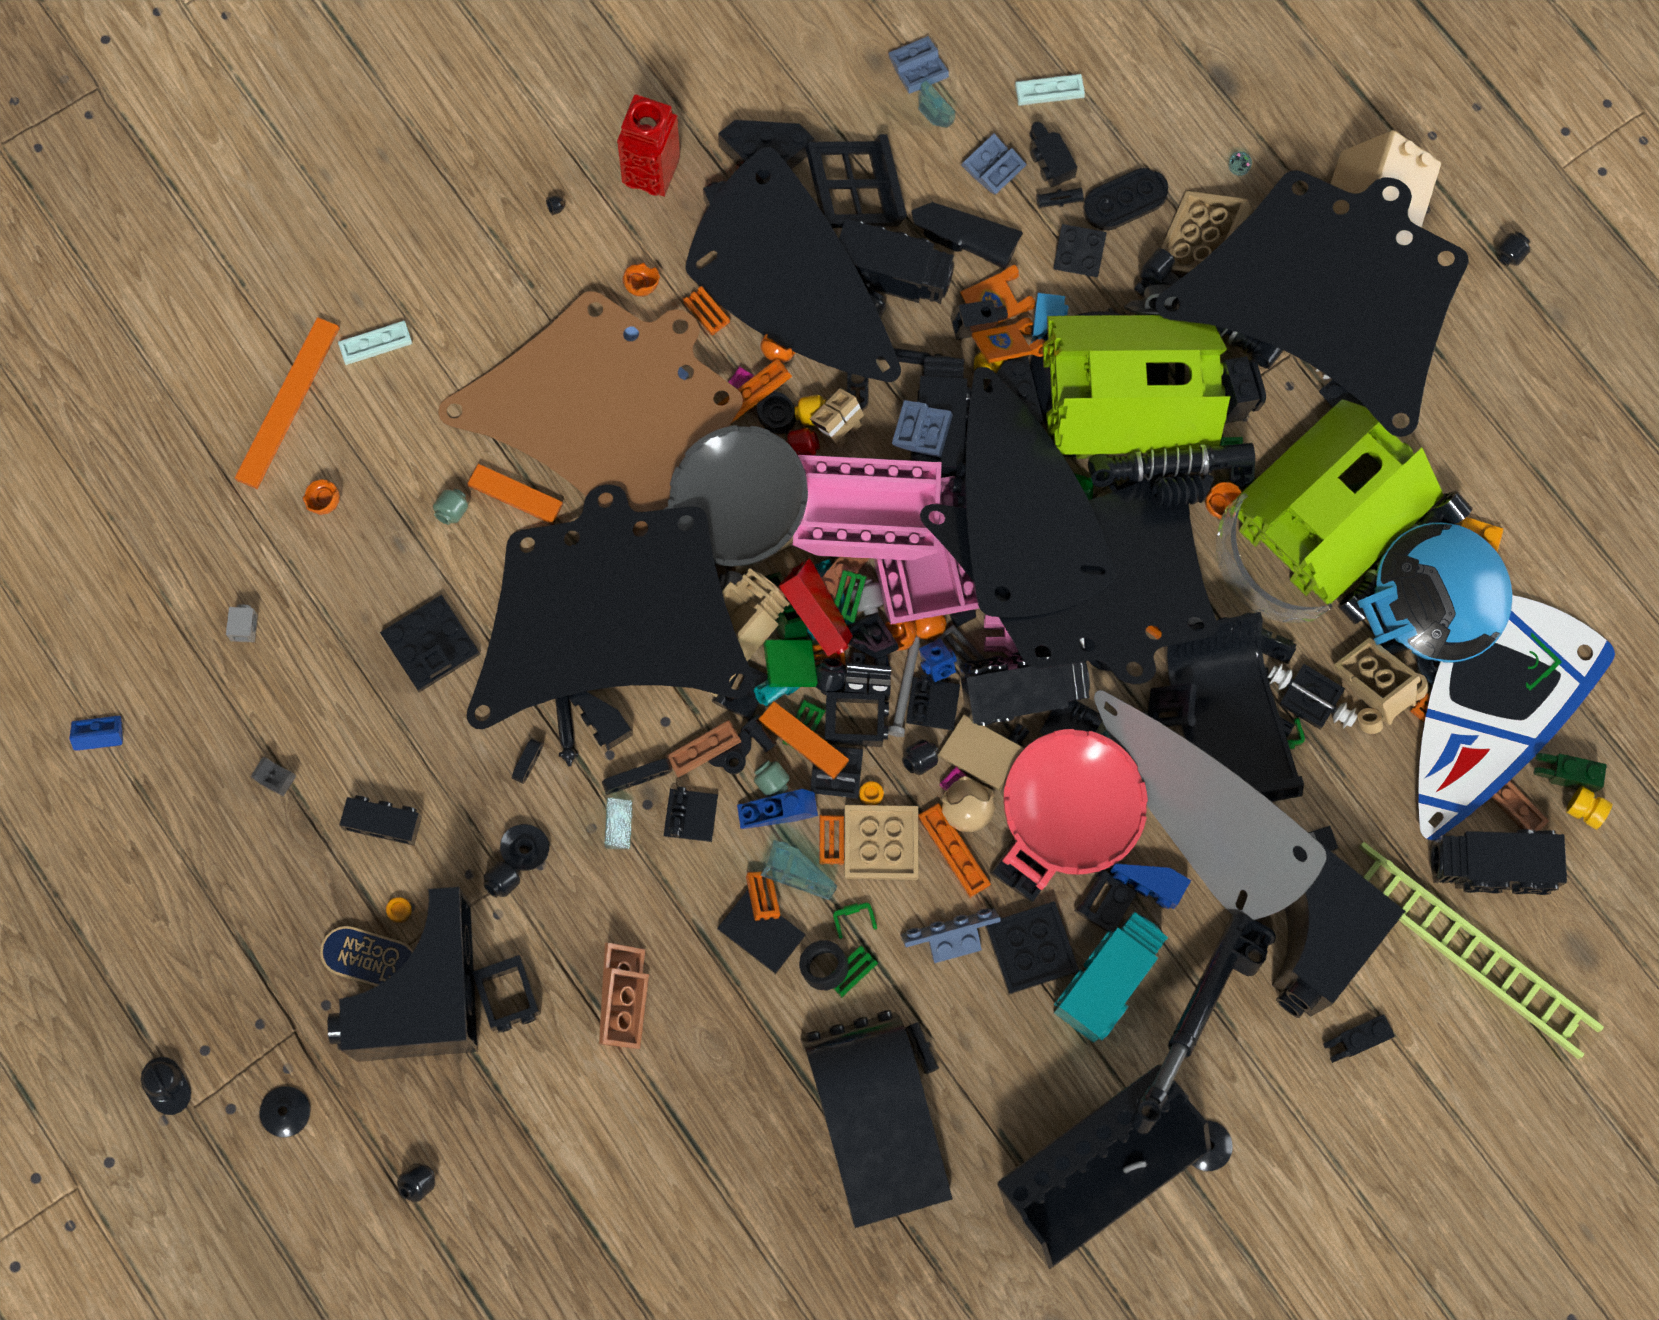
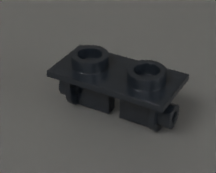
M1262 628L1263 654L1288 664L1296 650L1297 644L1293 643L1292 639H1287L1278 634L1275 639L1271 638L1273 632Z

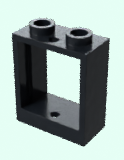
M827 692L825 741L830 745L882 747L883 740H888V725H884V716L889 715V702H885V694ZM836 702L878 704L877 735L835 734Z
M520 955L472 972L492 1031L497 1030L498 1033L511 1030L512 1025L515 1023L528 1024L536 1020L535 1016L541 1015ZM519 971L531 1008L495 1020L483 983Z

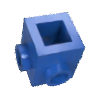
M941 639L919 648L922 660L920 662L921 668L925 675L931 676L934 682L956 673L954 662H957L956 656L952 649L946 648Z

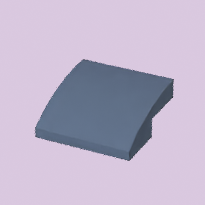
M928 36L888 53L897 75L909 94L949 77L948 69L938 56V49Z
M995 134L988 138L961 164L975 180L994 195L1027 165L1012 148L1009 150Z
M904 400L892 444L912 452L941 458L953 416L952 412L929 408L926 403Z

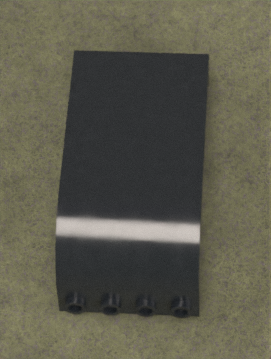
M1261 612L1245 613L1231 618H1220L1217 620V632L1213 636L1166 646L1165 657L1170 686L1193 683L1197 686L1194 707L1196 722L1191 727L1180 725L1184 738L1238 775L1271 802L1303 796L1304 782L1302 776H1298L1266 674L1261 640L1263 624ZM1198 622L1189 627L1195 631H1201L1204 628V623ZM1182 710L1176 711L1178 716L1182 715Z
M885 1010L877 1013V1017L872 1019L861 1017L853 1020L851 1025L836 1024L829 1027L830 1031L820 1033L817 1030L806 1033V1038L800 1040L814 1077L854 1227L858 1228L952 1200L951 1190L919 1071L900 1016L896 1012L892 1013L891 1010Z

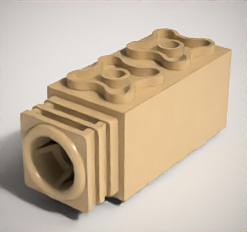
M751 568L747 570L748 573L742 576L743 579L741 581H738L735 585L730 582L722 591L735 634L747 661L777 628L779 624L775 620L779 617L778 614L784 611L783 608L785 606L788 607L790 604L777 586L764 575L754 572Z

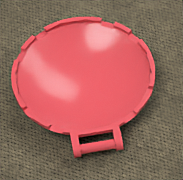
M1074 729L1054 731L1029 744L1012 764L1005 782L1004 812L1009 829L1016 841L1002 861L1007 865L1011 864L1034 881L1037 888L1043 890L1056 871L1075 875L1090 874L1104 870L1122 860L1139 840L1147 818V790L1145 782L1142 781L1137 769L1138 766L1132 757L1116 742L1093 731ZM1020 850L1047 870L1043 875L1039 874L1016 856Z

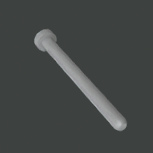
M917 635L908 651L894 723L888 729V734L895 737H904L905 729L902 727L921 640Z

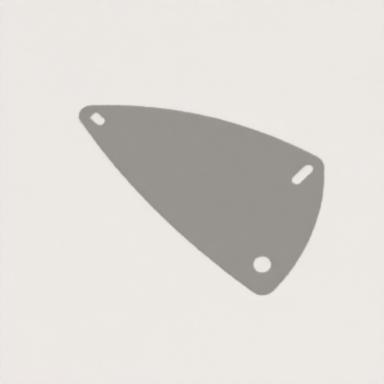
M1099 690L1095 693V704L1111 740L1120 745L1138 766L1137 769L1142 781L1145 782L1147 790L1148 808L1212 894L1232 915L1241 913L1253 920L1266 917L1288 907L1308 890L1326 862V852L1316 839L1242 778L1179 734L1105 691ZM1106 702L1117 710L1116 716L1104 709ZM1295 846H1301L1306 851L1307 860L1305 862H1300L1295 858L1293 854ZM1240 890H1245L1248 894L1243 910L1237 909L1235 905Z

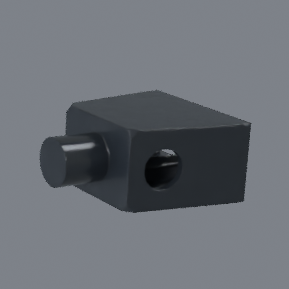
M992 300L958 305L951 317L956 341L972 337L973 332L995 328L998 321L1008 319V312L1005 306L995 308Z

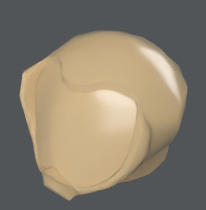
M963 776L954 782L941 796L943 801L942 813L948 823L959 831L974 832L983 829L992 820L995 811L994 792L979 782Z

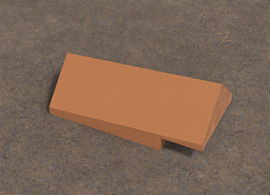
M605 943L600 1045L640 1049L649 974L643 973L645 949Z

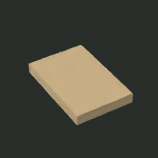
M963 715L938 755L943 760L1001 791L1012 764L1024 748L985 726L973 724L969 717Z

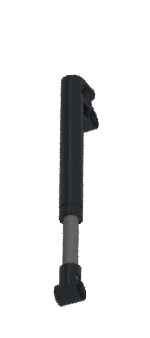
M1241 913L1231 916L1168 1042L1169 1052L1152 1086L1146 1089L1136 1111L1131 1117V1125L1137 1132H1150L1160 1118L1161 1112L1168 1100L1167 1092L1184 1058L1191 1056L1233 969L1243 975L1254 976L1265 962L1268 953L1267 948L1276 940V934L1267 926Z

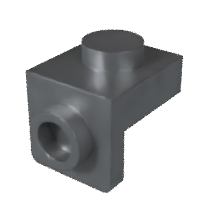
M263 757L256 766L251 778L263 787L284 797L296 775L276 765L268 758Z

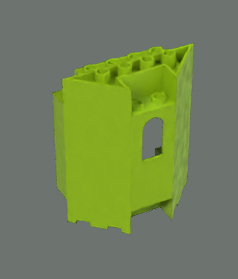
M1161 315L1047 316L1048 340L1043 344L1044 367H1050L1052 409L1046 413L1047 432L1049 436H1054V444L1062 455L1076 454V459H1090L1096 454H1105L1109 458H1120V456L1126 458L1131 452L1140 451L1141 456L1146 457V454L1151 453V450H1154V453L1164 452V448L1166 451H1176L1177 447L1179 450L1189 449V446L1194 449L1199 448L1201 444H1208L1211 447L1220 446L1230 396H1225V388L1221 382L1224 367L1223 363L1220 362V355L1227 348L1214 325L1169 320ZM1146 363H1184L1189 367L1190 381L1185 385L1147 386Z
M1342 399L1226 508L1243 523L1239 532L1256 547L1263 542L1294 572L1290 581L1305 596L1313 591L1329 606L1365 574L1386 553L1391 543L1412 528L1444 494L1422 447L1414 454L1408 444L1402 443L1396 436L1390 434L1366 407ZM1368 453L1381 465V469L1354 494L1338 477L1361 455Z

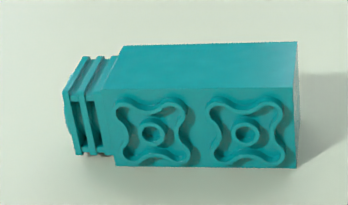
M1133 912L1121 929L1117 928L1113 933L1109 930L1083 964L1086 970L1084 972L1079 970L1054 1003L1058 1007L1054 1014L1092 1043L1098 1039L1103 1041L1129 1007L1125 1003L1157 961L1158 957L1155 955L1168 937L1154 923Z

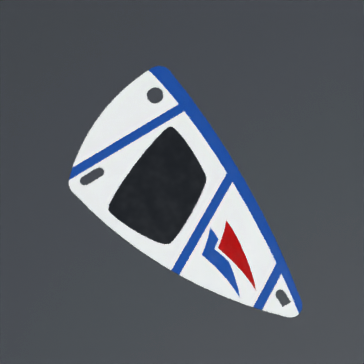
M1512 595V609L1509 621L1502 635L1489 649L1465 661L1455 663L1440 662L1427 708L1419 765L1420 832L1426 839L1436 840L1466 819L1538 754L1577 710L1613 662L1615 651L1610 642L1581 621L1556 608ZM1532 632L1562 663L1546 678L1544 677L1532 690H1529L1526 687V682L1532 685L1555 663L1547 652L1531 637ZM1588 645L1591 647L1593 656L1590 660L1579 658L1577 654L1579 646ZM1529 651L1536 653L1539 658L1538 665L1533 669H1528V667L1536 664V657L1529 653ZM1436 812H1441L1444 818L1434 828L1428 821Z

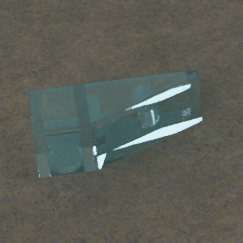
M773 841L767 851L761 876L830 900L837 889V885L797 848L790 846L786 842Z

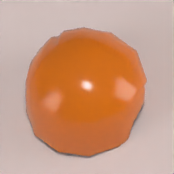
M643 262L631 265L625 269L622 281L629 293L634 296L645 297L655 291L660 275L656 267L649 268Z
M766 334L760 344L764 356L772 362L777 358L782 364L789 362L796 352L792 351L791 348L787 349L767 338L768 335Z
M324 479L313 481L307 486L303 496L306 509L318 515L330 514L337 508L340 498L339 491L334 483Z
M1232 482L1216 484L1209 490L1205 498L1206 509L1212 516L1218 519H1227L1234 514L1226 507L1242 493L1240 488Z
M945 615L913 620L916 626V635L925 641L935 640L941 636L947 625Z
M890 621L885 623L898 643L899 650L896 651L906 650L913 645L917 633L913 621L890 624Z

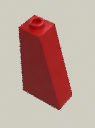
M809 558L792 568L779 585V588L827 656L835 652L841 654L849 648L848 643L853 636L817 569Z

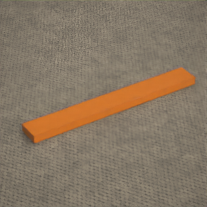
M317 317L235 476L236 481L258 489L340 329L338 325Z

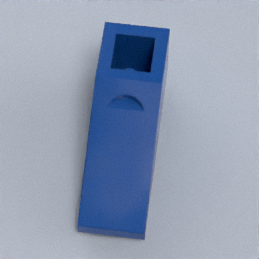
M805 789L737 805L740 829L796 822L818 816L815 792Z
M1115 864L1110 871L1115 879L1123 884H1131L1135 887L1134 890L1145 897L1150 895L1157 900L1156 903L1165 909H1174L1178 905L1191 882L1189 878L1166 867Z

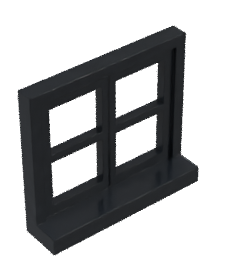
M879 134L875 141L808 142L805 149L818 205L832 228H843L845 218L850 220L858 219L865 224L882 227L899 226L906 218L907 213L887 134ZM821 155H842L848 180H827ZM848 155H869L875 179H854ZM829 189H850L856 214H835ZM856 189H877L883 213L862 214Z

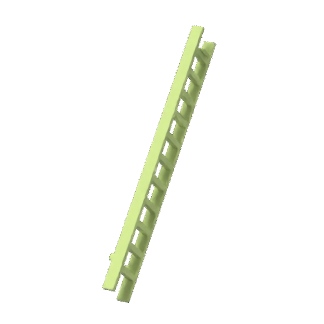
M1365 842L1358 847L1375 860L1374 864L1364 875L1367 881L1370 880L1380 865L1395 876L1383 891L1387 897L1400 880L1415 891L1402 908L1406 912L1399 919L1400 922L1574 1057L1580 1059L1584 1056L1582 1051L1566 1039L1570 1038L1579 1026L1578 1022L1580 1020L1596 1032L1602 1031L1604 1026L1393 865V862L1384 858ZM1419 896L1434 906L1420 926L1406 916ZM1439 911L1455 922L1440 942L1425 931ZM1462 927L1474 938L1459 957L1448 949L1446 945L1457 930ZM1479 942L1494 952L1480 973L1465 962ZM1502 958L1514 969L1499 988L1485 976L1497 960ZM1519 973L1534 983L1520 1003L1505 993ZM1541 988L1554 998V1001L1539 1019L1527 1010L1526 1007ZM1561 1004L1572 1012L1574 1016L1563 1032L1558 1034L1546 1023Z

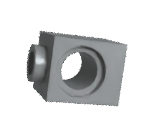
M239 604L237 607H229L226 636L230 641L255 643L258 614L251 606Z

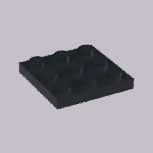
M442 595L380 632L419 693L480 655V652ZM439 644L452 666L430 678L418 656Z
M1055 901L1001 918V922L985 926L1008 995L1079 972Z

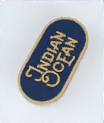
M351 926L338 927L329 932L324 938L320 949L321 960L330 972L374 987L380 985L396 973L413 953V949L404 942Z

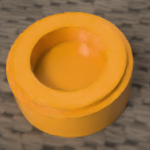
M874 781L864 783L859 791V798L864 805H878L884 795L882 786Z
M396 897L388 902L386 913L393 922L403 923L410 918L412 907L405 898Z

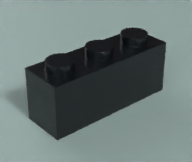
M355 795L354 798L347 797L339 826L345 831L414 846L422 817L416 812L417 809L409 806H402V809H399L386 801H379L377 804L369 802V798Z

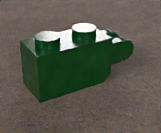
M1546 753L1536 754L1535 760L1551 764V768L1536 767L1533 774L1549 778L1548 782L1551 784L1573 789L1584 786L1594 793L1604 787L1607 764L1560 753L1557 756Z

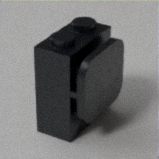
M1247 356L1225 360L1223 363L1224 371L1221 376V382L1225 388V396H1230L1224 424L1244 421L1251 411H1259L1266 402V391L1258 364L1255 359L1248 360Z

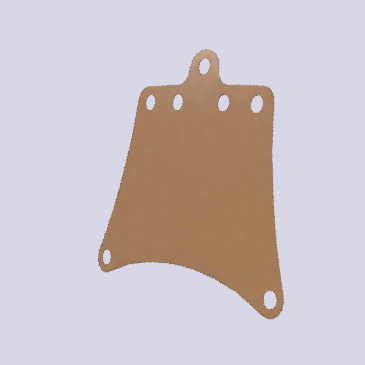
M589 291L583 293L550 326L507 360L442 401L438 414L440 420L448 426L489 436L542 462L570 482L585 496L598 486H619L625 491L628 505L632 510L646 512L663 510L668 507L671 478L675 468L680 465L686 456V451L707 434L728 427L740 410L743 398L737 388L694 356L693 346L698 338L700 329L697 320L690 313L675 309L666 312L656 321L644 322L596 291ZM594 302H598L603 306L602 314L597 317L590 316L587 311L588 306ZM678 319H683L688 323L687 331L682 334H677L672 329L673 323ZM635 327L638 329L639 336L635 341L625 340L623 332L626 328ZM689 365L693 368L694 374L690 379L683 380L678 376V370L681 366ZM726 391L730 396L729 402L723 406L717 405L714 402L715 393ZM456 403L462 407V414L458 418H450L447 415V408L451 404ZM603 493L598 498V505L602 508L609 507L613 502V496L610 493ZM639 521L633 526V533L638 537L644 536L648 531V525L644 521Z

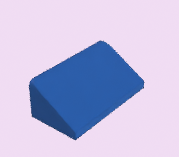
M121 716L72 721L69 739L73 750L78 751L122 745Z

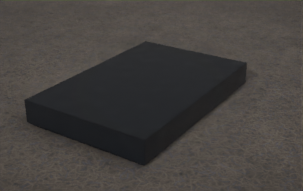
M748 890L717 928L718 931L775 975L806 936L805 933L781 915L778 919L770 917L768 920L760 918V920L755 921ZM758 898L760 911H762L761 901Z

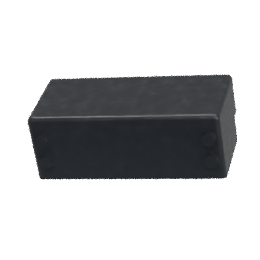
M1156 1065L998 1181L997 1185L1007 1215L1049 1269L1056 1266L1211 1150L1208 1122L1189 1101V1096L1175 1080H1173L1167 1092L1168 1100L1161 1112V1116L1151 1131L1140 1133L1132 1127L1131 1117L1136 1111L1146 1089L1152 1086L1162 1065ZM1138 1161H1145L1147 1163L1146 1167L1137 1168L1128 1173L1123 1171V1168L1129 1164Z

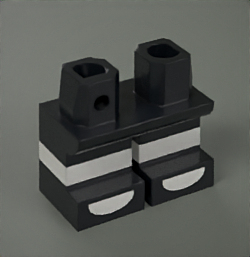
M853 652L850 663L847 666L844 693L866 694L867 678H869L868 694H885V700L889 701L891 667L888 663V656L885 655L878 659L874 658V665H865V654Z

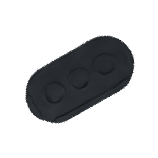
M1149 168L1136 169L1091 190L1084 201V216L1090 225L1099 230L1108 231L1121 227L1163 206L1168 195L1169 186L1167 180L1156 170L1154 172L1149 170Z

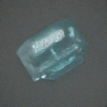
M926 80L921 84L919 90L918 108L932 125L948 128L954 123L956 112Z

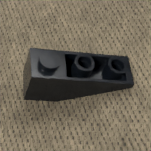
M587 691L568 695L574 707L579 705L583 711L580 716L586 726L592 725L596 732L593 736L600 747L604 745L608 751L632 736L630 727L616 708Z

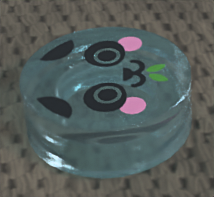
M1236 152L1230 157L1228 163L1229 170L1238 176L1245 175L1252 166V159L1245 152Z

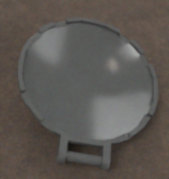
M735 425L707 434L686 451V456L680 465L675 468L672 475L670 500H668V507L664 509L695 506L704 510L708 519L715 564L743 566L759 562L776 553L792 538L805 514L808 500V482L800 458L784 439L761 427H738ZM687 515L682 516L678 521L679 529L682 531L691 529L694 523L693 518Z

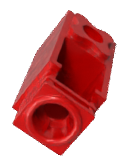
M635 94L622 123L621 132L617 140L622 183L632 189L644 190L653 196L660 195L665 197L680 160L678 116L672 113L670 105ZM644 117H650L655 121L656 125L654 127L648 124L641 125L640 120Z

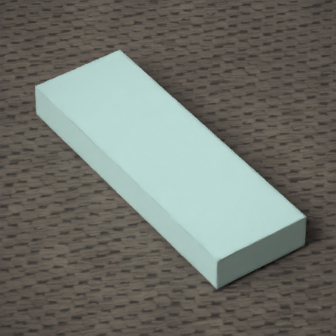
M1081 74L1015 82L1018 106L1078 99L1085 96Z
M401 321L338 341L345 365L411 345L412 341L405 321Z

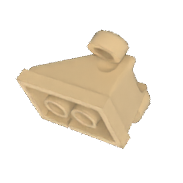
M1370 637L1334 664L1335 671L1369 706V708H1365L1358 713L1359 727L1368 734L1380 732L1383 729L1384 721L1391 725L1393 719L1410 705L1414 707L1416 701L1424 698L1428 692L1427 679L1424 675L1415 673L1382 646H1376L1375 641Z

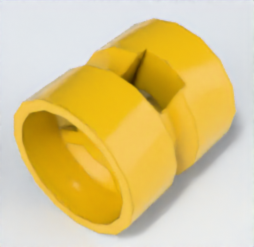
M1580 786L1569 801L1565 812L1576 819L1584 817L1583 820L1586 825L1597 830L1609 815L1613 804L1603 797L1595 798L1594 792L1584 786Z

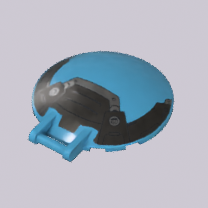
M1442 522L1428 523L1406 531L1391 543V546L1385 555L1382 556L1378 565L1375 594L1357 601L1359 608H1363L1375 635L1374 641L1376 646L1395 638L1397 642L1404 644L1412 650L1411 653L1427 660L1442 661L1443 663H1455L1482 654L1502 635L1511 614L1512 586L1508 571L1501 557L1484 538L1459 525ZM1372 603H1375L1376 608L1388 632L1386 634H1384L1383 629L1371 605Z

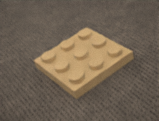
M845 805L844 879L918 880V806Z

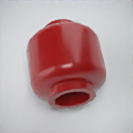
M807 427L790 431L787 435L786 442L797 455L815 456L817 450L820 449L816 432L811 431Z

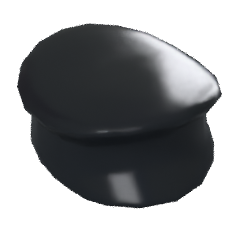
M773 391L757 404L758 419L766 430L782 434L790 431L795 426V406L785 394Z

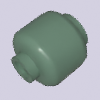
M458 489L443 490L433 504L434 516L446 525L458 523L468 509L465 494Z
M767 760L754 771V782L765 796L783 794L788 789L786 784L790 777L777 761L770 762Z

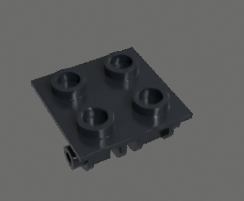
M1062 224L1053 269L1098 278L1107 232Z
M921 675V678L913 677L906 723L954 731L960 684L942 681L934 682L930 680L928 675Z
M1077 700L1068 702L1069 707L1052 710L1039 733L1047 735L1064 729L1096 732L1103 720L1100 713Z
M685 787L670 789L663 836L712 842L718 794L686 791L687 788Z

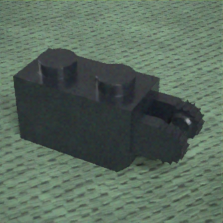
M1041 122L1033 123L1029 136L1032 142L1030 155L1035 163L1037 162L1041 168L1040 173L1043 180L1048 181L1052 188L1075 178L1078 167L1061 135L1056 132L1048 133L1046 127Z

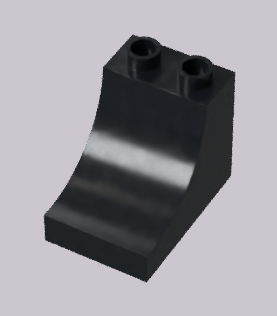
M1323 844L1321 845L1326 852V862L1321 872L1300 898L1284 908L1288 925L1287 950L1283 965L1272 984L1274 988L1281 992L1276 998L1277 1003L1285 1011L1297 1018H1300L1304 1012L1312 1017L1331 1006L1406 912ZM1295 846L1293 848L1295 858L1300 862H1305L1307 860L1306 851L1301 846Z
M460 887L428 889L429 906L427 920L415 950L404 965L380 985L364 993L339 999L340 1013L328 1014L327 1028L330 1044H337L339 1050L357 1062L478 1052L475 982L472 973L474 971L471 904Z

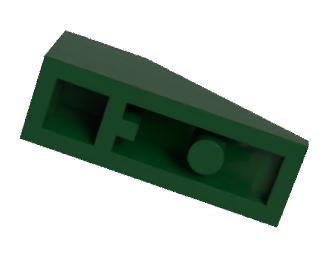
M780 572L765 576L778 588L784 580ZM790 603L788 607L785 606L783 608L784 611L778 614L779 617L775 620L779 624L776 631L781 640L807 639V626Z

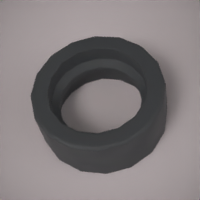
M820 940L806 947L800 956L799 962L802 976L811 987L817 990L827 991L836 988L844 981L848 974L849 965L843 950L838 944L827 940ZM824 953L835 955L838 960V966L832 974L823 978L813 976L810 971L813 959Z

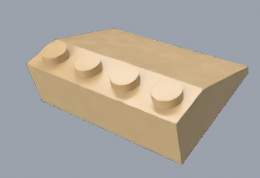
M1186 191L1161 247L1167 250L1175 259L1172 272L1182 278L1220 246L1254 212L1248 199Z

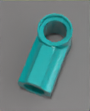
M768 680L755 687L754 693L758 702L767 706L785 694L788 696L794 693L800 687H769Z

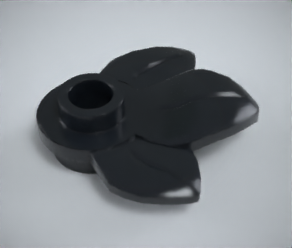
M743 731L738 734L741 740L739 744L708 762L714 767H723L730 774L742 772L746 766L745 757L751 751L752 746L748 733ZM732 759L738 760V764L736 766L730 765V761Z

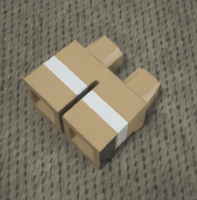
M839 388L826 402L827 406L824 404L810 420L820 429V436L829 440L832 444L841 447L846 442L845 434L849 430L852 432L857 431L862 426L860 419L864 414L856 397Z

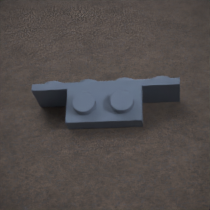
M985 908L969 916L959 915L947 922H934L929 927L921 929L911 928L906 933L900 934L905 947L929 941L932 959L934 963L981 951L977 928L1001 921L995 909Z

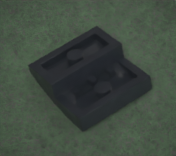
M833 746L846 756L849 762L835 779H832L813 764L810 791L815 792V794L858 798L863 749Z
M1013 838L990 871V874L1026 899L1034 902L1041 891L1036 887V883L1011 864L1007 865L1002 861L1016 841ZM1020 850L1016 856L1039 874L1043 875L1047 870Z

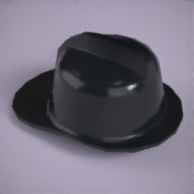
M158 1057L145 1065L141 1073V1083L154 1108L165 1115H175L182 1112L191 1100V1089L177 1063L168 1057Z

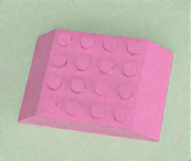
M798 455L807 476L808 500L801 524L793 535L794 546L817 556L912 561L938 553L939 540L924 526L920 513L929 504H940L942 462ZM931 512L929 520L934 524H939L940 512Z
M955 476L941 478V505L953 506V493L949 491V482ZM940 512L939 524H942L945 521V517ZM938 541V553L913 561L874 559L883 596V604L890 624L979 609L974 582L940 541Z

